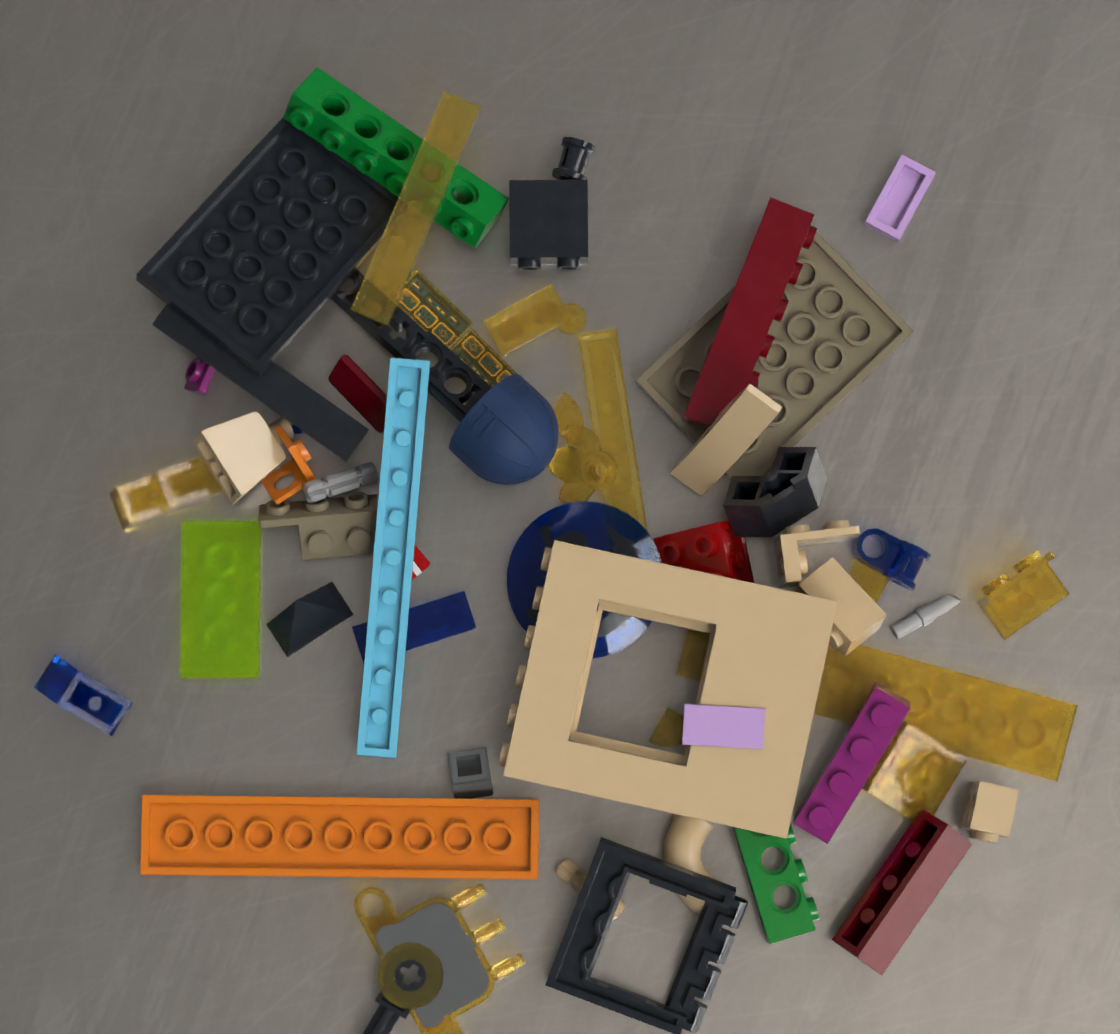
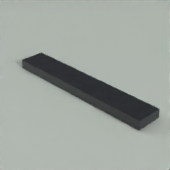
M167 304L152 324L153 327L345 462L348 461L369 431L364 425L274 362L259 377Z

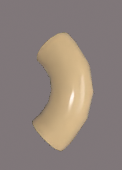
M674 814L663 838V860L715 879L705 869L701 859L702 846L713 827L707 821ZM675 893L691 911L700 916L705 903L704 900L688 894L685 897Z

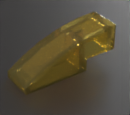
M202 457L156 471L151 476L117 486L109 495L123 530L193 506L224 492Z

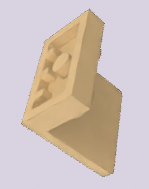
M849 520L826 522L825 526H822V530L810 531L809 525L786 527L783 534L774 542L780 588L796 587L802 581V576L808 573L805 549L798 550V547L854 540L860 534L859 526H849Z

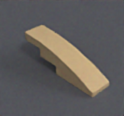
M749 384L719 413L713 424L698 437L692 448L676 463L670 474L702 496L750 447L778 415L782 406Z

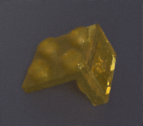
M1038 550L1031 553L1013 566L1017 573L1011 578L1004 573L981 589L985 596L979 599L977 603L1004 640L1070 594L1048 564L1049 561L1056 557L1052 551L1041 555Z

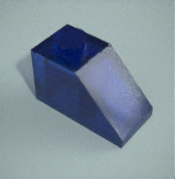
M56 654L34 686L36 690L60 707L110 736L114 734L133 704L127 698Z

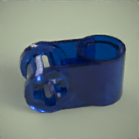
M877 528L868 529L860 533L852 543V554L855 560L882 574L891 582L911 591H914L916 587L914 580L923 562L929 561L931 554L922 548L900 540ZM866 537H874L881 544V552L877 558L868 557L864 553L862 544ZM909 558H910V561H909V563H908V565H907L905 571L903 572V570H904V568H905V566H906V564H907V562H908V560H909Z

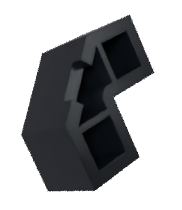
M778 447L770 476H732L723 508L735 537H773L786 529V527L791 526L819 508L827 477L816 447Z

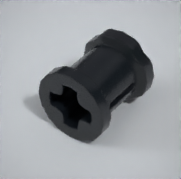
M563 137L561 143L563 151L558 168L553 169L552 176L558 180H587L584 173L589 155L593 154L595 146L574 137Z

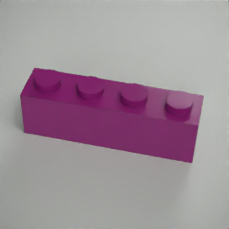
M875 681L796 811L793 824L827 844L830 842L911 709L910 701Z

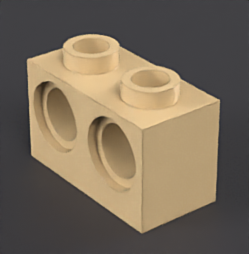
M983 781L970 782L960 829L970 830L969 838L989 843H998L999 837H1010L1019 789Z

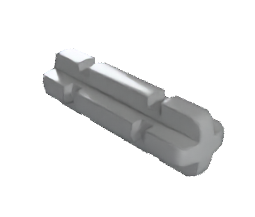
M372 462L356 466L355 469L352 467L321 477V479L318 478L306 482L302 485V490L306 501L313 503L325 499L326 496H335L360 486L375 483L378 481V473L375 465Z

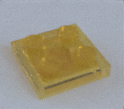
M903 721L862 789L912 821L921 809L935 815L967 760L911 724Z

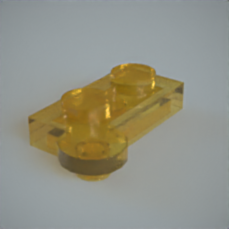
M550 284L484 321V325L502 357L557 327L567 335L579 333L586 325V314L583 308L575 303L563 305L553 284Z

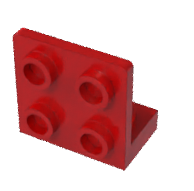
M729 521L715 522L653 539L656 561L658 563L754 583L745 537L734 536Z

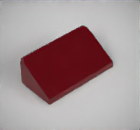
M343 354L330 373L329 382L378 433H383L387 395L348 354Z

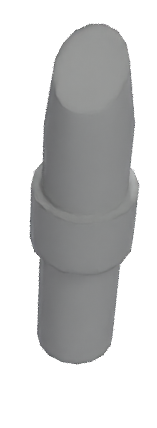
M946 594L929 604L925 603L914 610V613L892 624L890 629L896 639H899L920 626L924 627L935 621L936 617L950 610L961 599L952 594Z

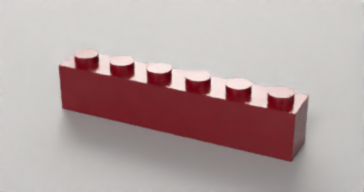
M770 197L682 421L706 430L713 424L719 413L749 384L754 387L756 386L760 373L753 369L759 356L767 358L775 338L769 335L768 331L773 320L778 322L782 320L789 300L782 298L787 283L795 286L803 264L796 260L802 247L810 249L818 229L811 226L815 214Z

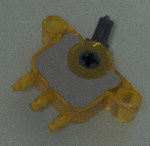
M479 883L474 887H469L449 899L438 896L427 899L402 914H399L389 894L380 887H369L357 894L354 900L355 913L381 959L377 976L381 991L375 999L380 1005L362 1034H390L400 1016L406 1019L409 1013L421 1034H465L456 1017L485 1001L493 991L496 982L516 972L519 967L525 964L522 955L516 954L491 966L480 945L493 939L498 933L505 930L506 926L502 919L488 922L472 931L461 910L477 902L479 898L487 893L482 884ZM369 893H375L383 899L384 908L378 916H370L363 911L362 901ZM413 964L419 967L417 974L422 978L421 982L413 981L410 985H406L403 982L405 975L401 972L402 967L409 969Z

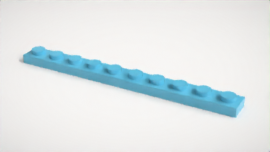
M390 358L356 755L397 757L430 361Z

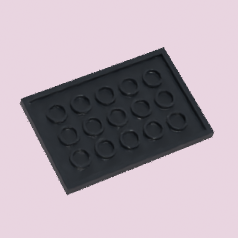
M282 117L136 274V281L260 377L405 216L409 205Z

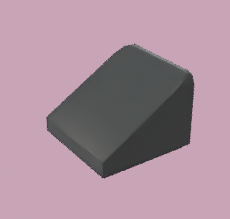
M487 747L448 753L454 798L472 799L493 795Z

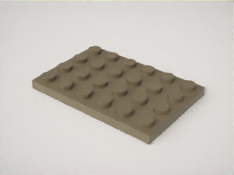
M817 232L810 249L802 247L796 260L802 263L803 267L795 286L787 283L782 298L789 300L781 322L773 320L768 334L775 338L767 358L759 356L753 369L760 373L755 387L782 406V409L750 447L724 473L730 481L732 476H764L773 466L778 447H794L914 332ZM735 286L635 380V383L693 443L696 442L705 430L682 420Z

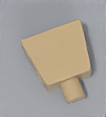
M255 411L201 431L192 441L231 505L240 500L286 459V454L280 446L283 443L274 430L281 425L290 439L294 437L291 425L284 418L281 417L267 425L261 414Z

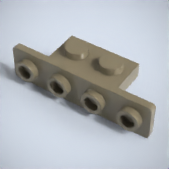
M354 492L345 497H326L313 503H308L306 500L293 502L284 500L278 505L271 500L259 506V527L298 525L303 560L374 554L379 494L367 495L363 492Z

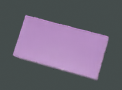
M902 154L864 225L899 242L936 172Z
M684 704L682 744L763 749L765 709Z

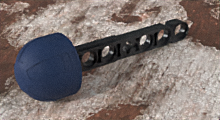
M357 269L350 276L354 281L352 289L348 291L337 290L330 299L395 358L416 360L418 354L422 352H431L436 355L438 362L430 368L428 393L461 422L450 440L449 450L475 474L492 483L513 485L533 479L549 465L555 455L559 438L557 417L549 402L521 375L512 374L501 380L494 387H491L431 331H424ZM366 301H375L380 304L382 311L377 316L369 317L360 311V306ZM391 315L390 323L388 325L387 323H385V321L387 320L388 316ZM391 327L397 332L405 329L406 339L404 340L400 336L392 339ZM453 377L460 378L465 382L466 389L458 394L450 393L444 387L445 381Z

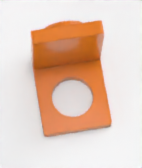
M281 425L274 430L291 455L292 460L261 481L276 505L300 491L304 483L316 479L306 464L312 458L299 438L292 442ZM287 475L294 476V481L284 489L275 488L276 483L282 477Z

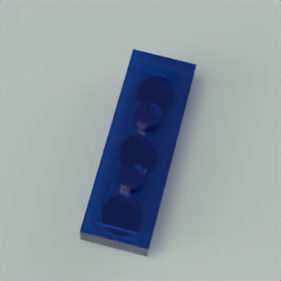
M465 591L409 608L406 652L477 629ZM368 622L352 627L363 664L365 660Z

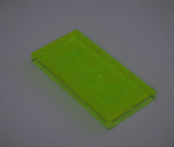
M182 521L180 678L261 679L262 528L259 527L258 521Z

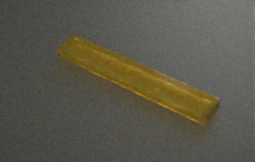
M444 91L353 303L352 311L389 326L482 109L481 106Z
M617 328L578 334L606 521L619 534L633 540L630 544L641 551V554L638 555L639 559L652 561ZM609 534L611 553H615L612 549V546L615 544Z

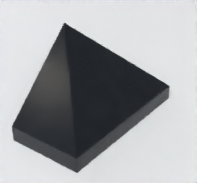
M330 582L294 601L266 625L289 658L354 614L334 583Z

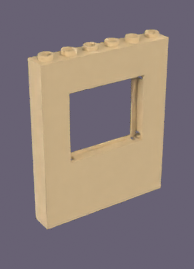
M554 540L553 547H546L543 554L541 570L547 571L544 587L537 586L532 609L539 610L536 626L529 625L525 637L524 648L530 649L527 665L520 664L516 679V687L521 688L522 691L519 704L512 703L508 716L507 726L512 727L513 732L511 742H504L500 753L499 766L505 767L503 776L787 839L838 601ZM603 610L710 633L695 705L765 709L763 749L686 745L685 753L682 755L577 732Z

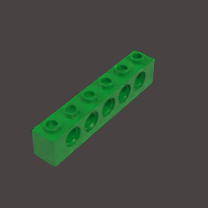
M318 67L291 95L283 116L284 119L324 145L329 151L334 152L356 167L361 173L366 174L384 186L392 194L419 210L424 216L438 223L456 238L475 249L498 222L509 200L507 196Z
M791 823L787 839L732 827L767 943L772 944L815 931L813 921L820 920L814 898H806L802 883L807 882L808 878L802 859L794 860L790 845L796 843ZM769 847L779 849L783 856L782 864L776 870L766 869L761 862L763 851ZM787 885L794 892V901L788 908L781 909L774 904L773 893L779 886Z

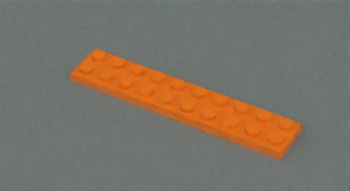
M142 795L140 875L538 879L539 799Z

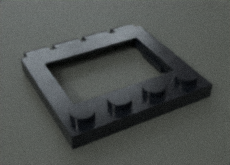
M601 837L545 986L673 1034H681L682 1029L697 1033L707 1010V1005L694 998L698 997L707 1001L711 999L721 974V969L708 964V962L725 964L735 938V933L722 928V926L726 925L738 929L748 901L735 895L736 887ZM630 873L648 879L650 884L687 897L688 894L705 901L665 1005L591 977Z

